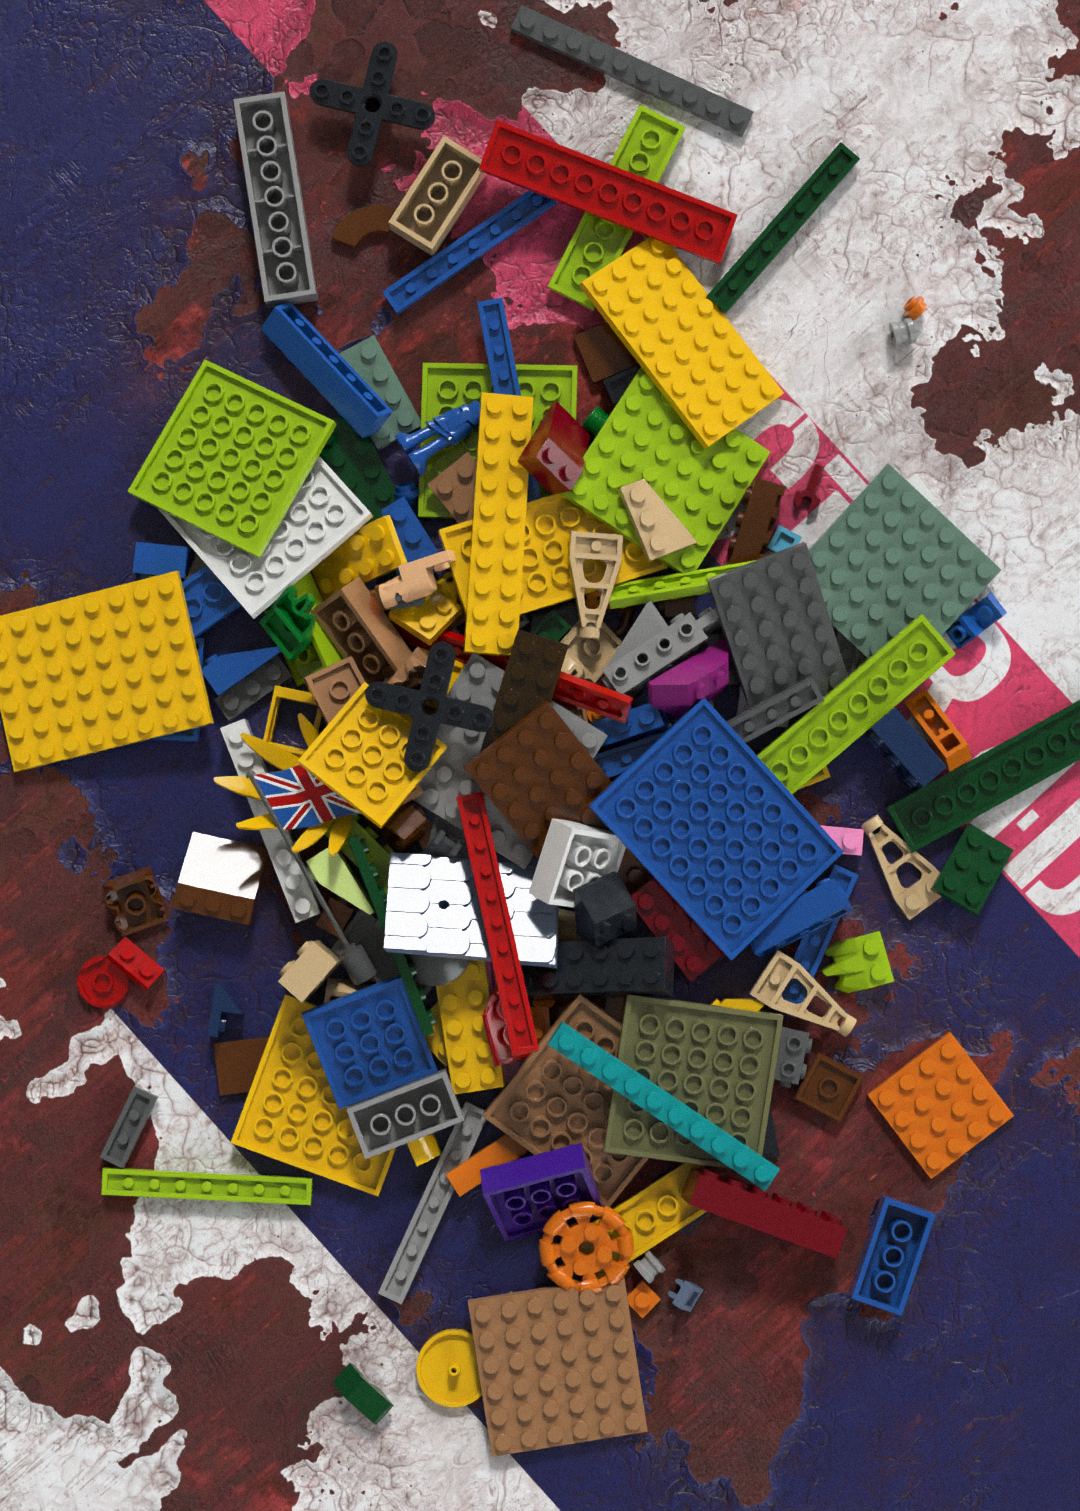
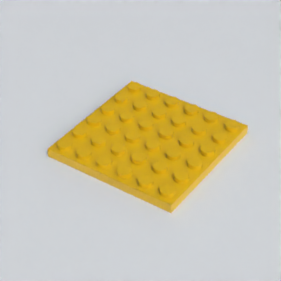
M285 994L230 1143L379 1196L396 1147L365 1159L348 1116L347 1107L338 1108L302 1017L303 1011L318 1005L307 1001L300 1002L296 997Z

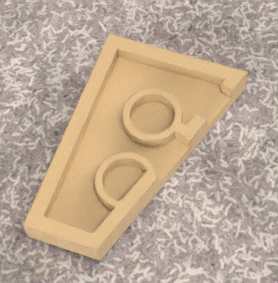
M645 479L621 487L618 490L648 562L697 543Z

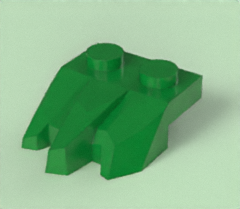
M293 585L286 588L279 598L270 605L271 609L259 622L289 661H295L312 642L316 620L313 614H309L316 601L314 596L307 593L298 599L297 590Z

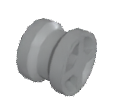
M910 317L905 318L900 323L895 321L889 323L890 336L895 348L900 347L905 342L910 344L916 342L915 328Z
M650 1250L645 1253V1257L642 1260H637L633 1263L638 1272L650 1284L654 1281V1276L666 1270Z

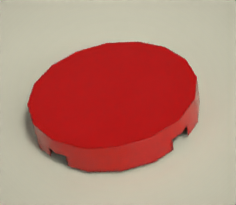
M98 956L87 961L81 967L77 977L79 994L85 1002L95 1007L106 1008L116 1005L124 999L129 990V976L108 960L107 956Z

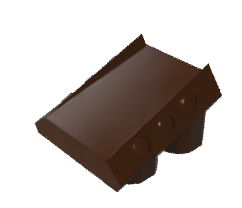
M143 867L123 876L109 879L102 885L105 892V902L111 908L115 920L114 923L120 936L123 937L170 919L151 867Z

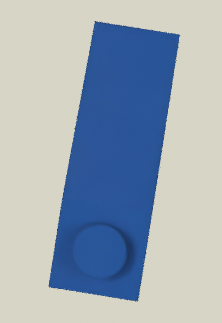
M277 646L224 654L219 657L217 654H214L203 662L205 667L202 668V674L219 696L282 651Z

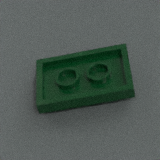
M968 823L930 890L975 917L981 910L1013 849Z

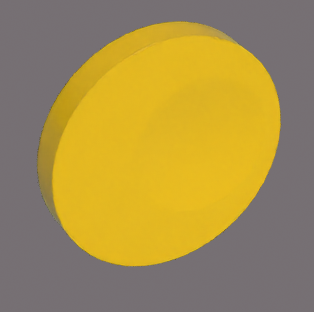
M462 1329L443 1330L430 1337L421 1348L416 1364L417 1379L423 1392L432 1401L446 1407H462L471 1404L482 1395L473 1333Z

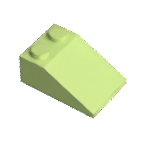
M328 847L306 861L309 866L307 870L314 882L318 881L322 886L370 915L376 913L369 896L340 850L334 856H330Z

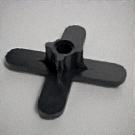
M380 42L374 46L363 88L327 79H318L311 84L309 89L311 100L315 104L356 114L347 149L348 160L355 167H365L371 162L383 121L418 130L429 129L435 122V112L430 105L389 95L398 59L396 47L389 42ZM371 104L380 106L376 112H369L366 109Z
M438 642L431 647L420 691L385 682L371 683L365 691V698L370 706L413 717L404 762L409 770L414 772H422L429 767L440 723L476 732L489 731L495 723V716L490 708L447 697L456 652L446 642ZM435 700L438 703V710L435 714L428 715L425 711L426 703Z

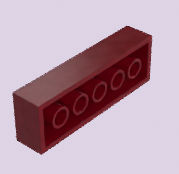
M700 1165L699 1169L691 1168L681 1195L689 1205L837 1259L848 1229L841 1224L842 1220L837 1218L836 1215L824 1210L818 1214V1211L813 1209L812 1206L799 1201L794 1205L793 1201L788 1200V1197L773 1192L772 1196H769V1193L760 1187L750 1183L748 1187H745L744 1183L739 1182V1179L726 1174L724 1178H720L719 1174L705 1166Z

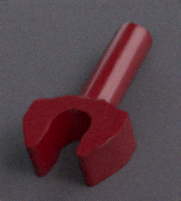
M814 464L806 489L795 493L794 505L796 509L800 506L803 498H808L811 502L808 513H811L819 506L821 500L817 498L815 491L824 470L823 466Z

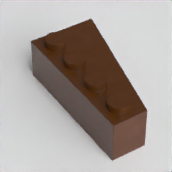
M756 478L752 487L746 488L742 502L747 504L744 513H738L735 527L739 528L737 537L731 536L727 551L732 552L729 562L724 561L722 566L754 561L764 557V552L771 537L772 525H774L778 515L779 502L781 497L784 496L786 486Z

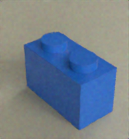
M136 542L133 573L139 576V580L179 571L181 580H186L189 574L191 550L188 547Z

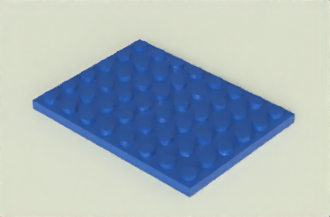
M705 698L700 699L588 805L731 961L844 852Z

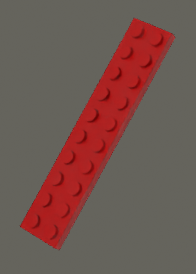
M496 120L478 169L480 172L718 265L722 260L738 215L499 120Z

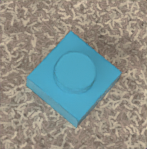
M779 525L767 549L773 553L799 544L802 537Z

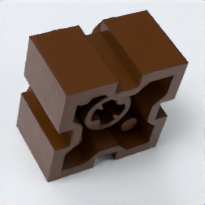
M411 800L399 806L382 828H379L367 817L365 823L379 836L382 835L397 853H408L425 835L426 815L418 807L420 804Z

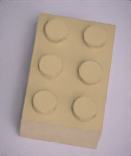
M321 940L306 942L297 952L300 957L296 961L288 962L279 972L282 977L278 982L300 1002L310 999L341 964L339 956L332 952Z

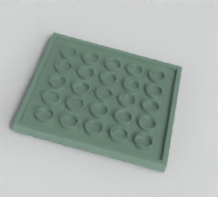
M889 463L881 469L808 549L832 627L866 659H869L920 614H923L942 636L1001 571L987 555Z

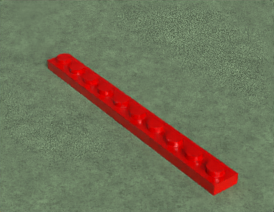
M390 620L406 644L430 651L435 643H449L456 652L455 660L464 664L468 662L472 653H463V635L446 629L429 646ZM478 654L505 671L509 656ZM562 671L553 694V698L624 724L629 717L633 697Z
M477 792L457 796V806L512 1057L539 1051L538 1041L483 793Z

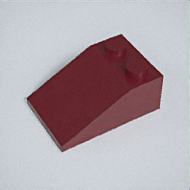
M554 401L517 461L551 495L569 492L583 471L585 462L583 457L588 448L590 434L557 401Z

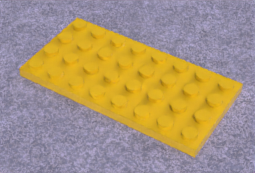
M647 238L581 282L580 288L705 450L784 394L720 309L707 298V292L670 245Z
M560 494L528 502L526 508L520 615L575 598L568 560L570 531L620 534ZM472 520L438 530L444 551L452 550L455 554L456 561L449 563L465 616ZM623 537L622 561L614 585L663 571L668 567L658 559L648 562L643 549ZM585 560L583 562L585 579L590 583L600 582L606 570L605 562L602 560ZM586 588L584 595L599 591V589Z

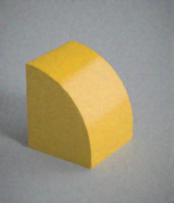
M434 1133L407 1143L416 1166L442 1154Z

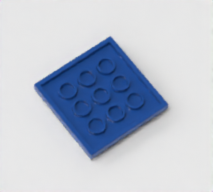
M401 975L302 1012V1017L339 1109L438 1072Z

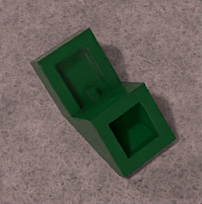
M349 1363L333 1381V1384L345 1399L375 1425L394 1406L383 1391L369 1383L352 1363Z

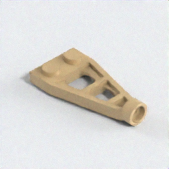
M570 531L568 560L580 622L579 638L600 639V627L622 561L623 535ZM585 560H602L605 562L606 570L600 582L590 583L585 579L583 572V562ZM586 588L599 589L601 591L598 608L588 609L585 606L584 590ZM589 622H591V623H593L595 626H594V627H586V624L589 623Z
M877 814L863 823L861 828L864 829L869 838L893 900L906 918L910 920L942 897L930 890L939 871L916 851L911 853L906 842L884 825V822ZM880 827V831L877 834L872 833L874 830ZM890 841L895 843L903 852V856L892 864L887 861L882 852L883 845ZM905 862L913 864L921 872V878L908 888L901 886L896 874L897 868Z
M779 950L775 951L749 992L750 995L772 1009L834 1029L845 1037L848 1036L857 1021L851 1015L846 1014L798 962ZM793 978L798 979L807 990L806 997L799 1004L782 998L783 990L790 979ZM814 996L821 998L829 1007L823 1017H819L807 1010V1006ZM840 1018H843V1019L841 1020V1022L839 1023V1025H838V1023H837L838 1020H839Z

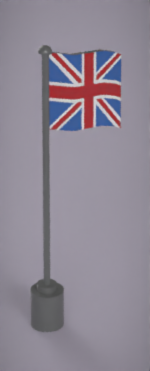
M300 765L277 772L256 774L254 771H248L246 773V778H250L291 853L294 845L285 830L315 826L344 815L362 814ZM298 852L292 853L345 946L341 950L342 955H340L339 959L353 984L359 985L369 980L377 971L363 946L348 943Z

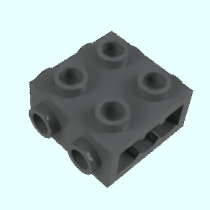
M782 1026L774 1075L776 1085L791 1088L792 1083L799 1084V1079L804 1080L807 1064H803L805 1053L809 1054L811 1051L813 1040L809 1038L810 1033Z

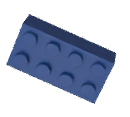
M881 1194L848 1295L854 1300L902 1316L935 1214L929 1210Z

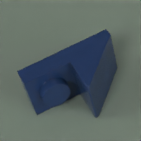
M216 983L214 987L207 1036L219 1037L221 1032L226 1031L228 1017L224 1016V1012L245 1013L223 983Z

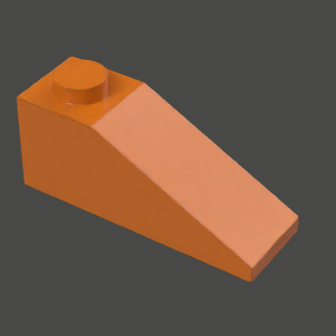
M926 689L904 702V705L934 752L947 766L949 772L972 759L968 743Z

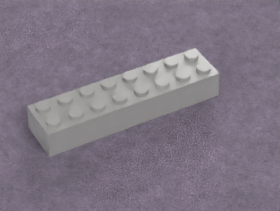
M285 92L233 99L264 302L267 308H274L288 302L300 304L318 301L291 120Z

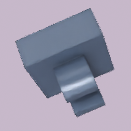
M676 1279L675 1282L680 1285L681 1289L678 1294L669 1291L668 1295L674 1299L672 1303L675 1306L691 1312L704 1289L689 1281Z

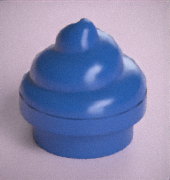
M414 481L396 485L395 499L398 500L404 496L412 509L419 497V487H416Z

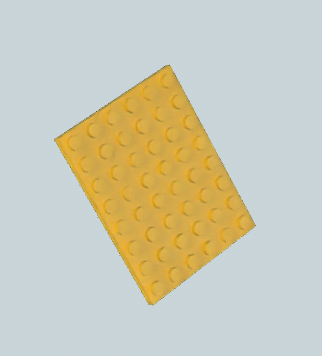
M179 571L0 616V711L14 772L214 724Z

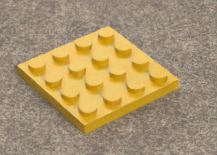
M364 682L299 758L298 764L379 828H382L447 750L448 746L439 739H436L429 767L422 772L409 770L405 765L404 755L413 719L408 715L370 706L365 698V691L369 685Z

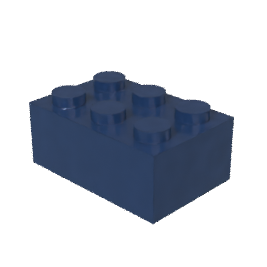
M896 707L892 708L866 731L868 742L875 749L879 747L886 754L883 757L891 768L894 769L896 767L903 774L900 778L909 788L920 789L925 787L947 768Z

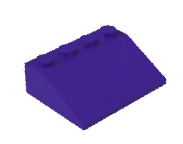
M582 1143L480 1170L483 1196L505 1241L543 1232L545 1224L558 1210L563 1211L569 1208L570 1204L589 1201L603 1207ZM592 1215L590 1219L597 1218L598 1216ZM574 1217L567 1220L568 1225L577 1222Z

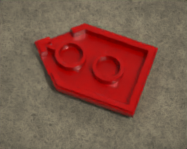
M496 984L482 1014L494 1067L525 1059L531 1054L527 1053L512 1057Z

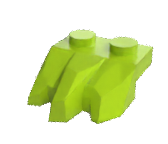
M880 931L835 942L826 948L825 955L832 957L833 962L820 971L825 977H839L838 982L835 984L836 990L850 993L894 982Z

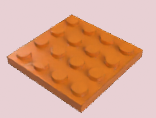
M951 1032L946 1033L866 1094L930 1179L1014 1116Z

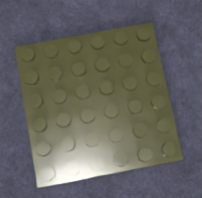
M626 994L617 1059L762 1156L783 1015ZM612 1088L603 1145L604 1152L730 1168Z

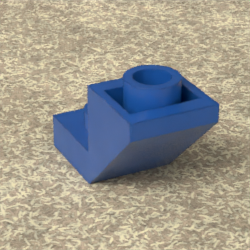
M991 592L960 615L945 632L955 646L960 649L1006 615L1007 612Z

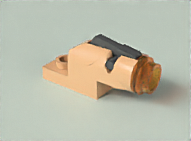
M445 550L399 565V576L386 583L376 585L375 589L370 590L371 601L375 609L385 611L388 609L394 610L424 605L425 598L437 590L432 569L434 568L435 572L450 568L449 563L456 561L454 551Z

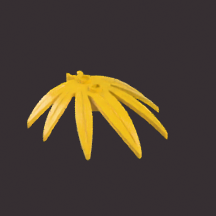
M299 713V726L305 743L309 748L320 734L305 716ZM241 733L242 741L262 759L276 768L285 770L299 765V757L255 736ZM246 776L214 777L215 784L234 793L262 801L250 778H246ZM269 813L236 823V828L243 830L277 829ZM352 814L310 826L292 847V853L300 852L313 845L335 822L329 837V855L334 856L342 848L348 837L352 823Z

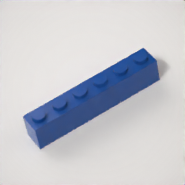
M291 302L275 306L261 327V330L268 336V339L300 370L303 377L314 385L319 394L328 400L336 412L353 427L357 434L365 438L378 433L393 412L389 406Z

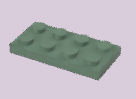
M374 335L339 353L393 411L379 432L370 435L378 451L397 441L395 438L396 434L402 432L410 434L421 428V420Z

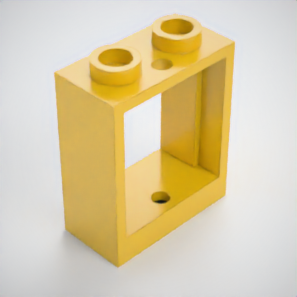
M275 685L263 740L300 758L306 749L272 742L281 700L286 699L317 706L309 692ZM318 708L314 728L320 734L324 718Z

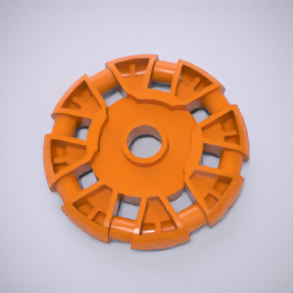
M589 1201L570 1204L569 1208L563 1211L558 1210L545 1224L543 1238L539 1240L540 1261L542 1266L547 1268L549 1278L556 1285L567 1291L569 1288L579 1290L578 1294L584 1290H591L596 1294L603 1292L602 1288L608 1285H616L627 1273L630 1267L628 1264L629 1259L633 1257L634 1253L633 1236L631 1230H627L624 1225L626 1221L612 1208L606 1205L601 1207L595 1205V1202ZM592 1215L600 1217L598 1224L589 1222ZM574 1217L577 1222L569 1226L567 1220ZM616 1230L618 1235L611 1238L608 1231ZM554 1236H562L561 1242H553ZM584 1241H589L594 1245V1248L590 1253H582L579 1250V1245ZM613 1251L620 1253L618 1260L612 1259ZM562 1257L564 1263L557 1266L555 1260ZM604 1269L606 1275L598 1279L595 1273ZM574 1272L577 1275H582L581 1281L572 1279Z

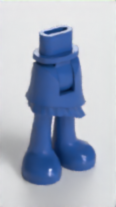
M477 400L467 406L464 403L461 407L451 409L440 416L432 417L433 421H425L427 426L412 434L402 432L395 435L398 444L404 453L408 455L410 462L420 477L427 472L426 462L430 457L448 446L454 447L455 444L458 445L474 430V426L475 428L478 427L480 405ZM434 435L438 436L434 441L413 451L416 446Z

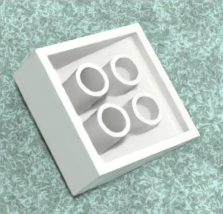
M552 818L528 893L550 905L574 907L573 889L613 871L618 873L626 847L611 831L573 821Z

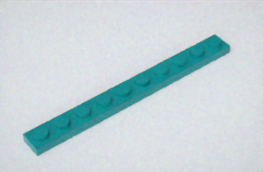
M561 1021L548 1040L547 1044L764 1191H766L779 1172V1167L563 1021Z

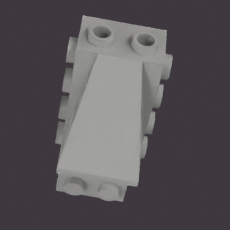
M651 601L648 602L607 667L603 669V686L634 697L642 689L648 687V682L708 648L707 635L722 627L716 608L713 610L711 607L705 609L698 615V620H695L691 612L687 615L681 613L670 621L671 625L668 626Z

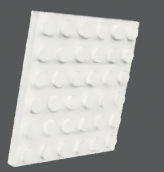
M320 456L317 458L260 559L159 509L253 619L275 602L286 588L296 584L373 518L371 512Z

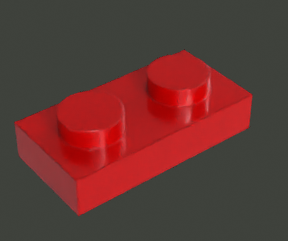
M126 937L107 956L108 960L145 991L165 971Z

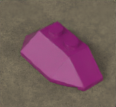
M723 638L648 682L649 704L680 719L700 699L705 698L708 702H711L719 697L729 683L730 651L726 639Z

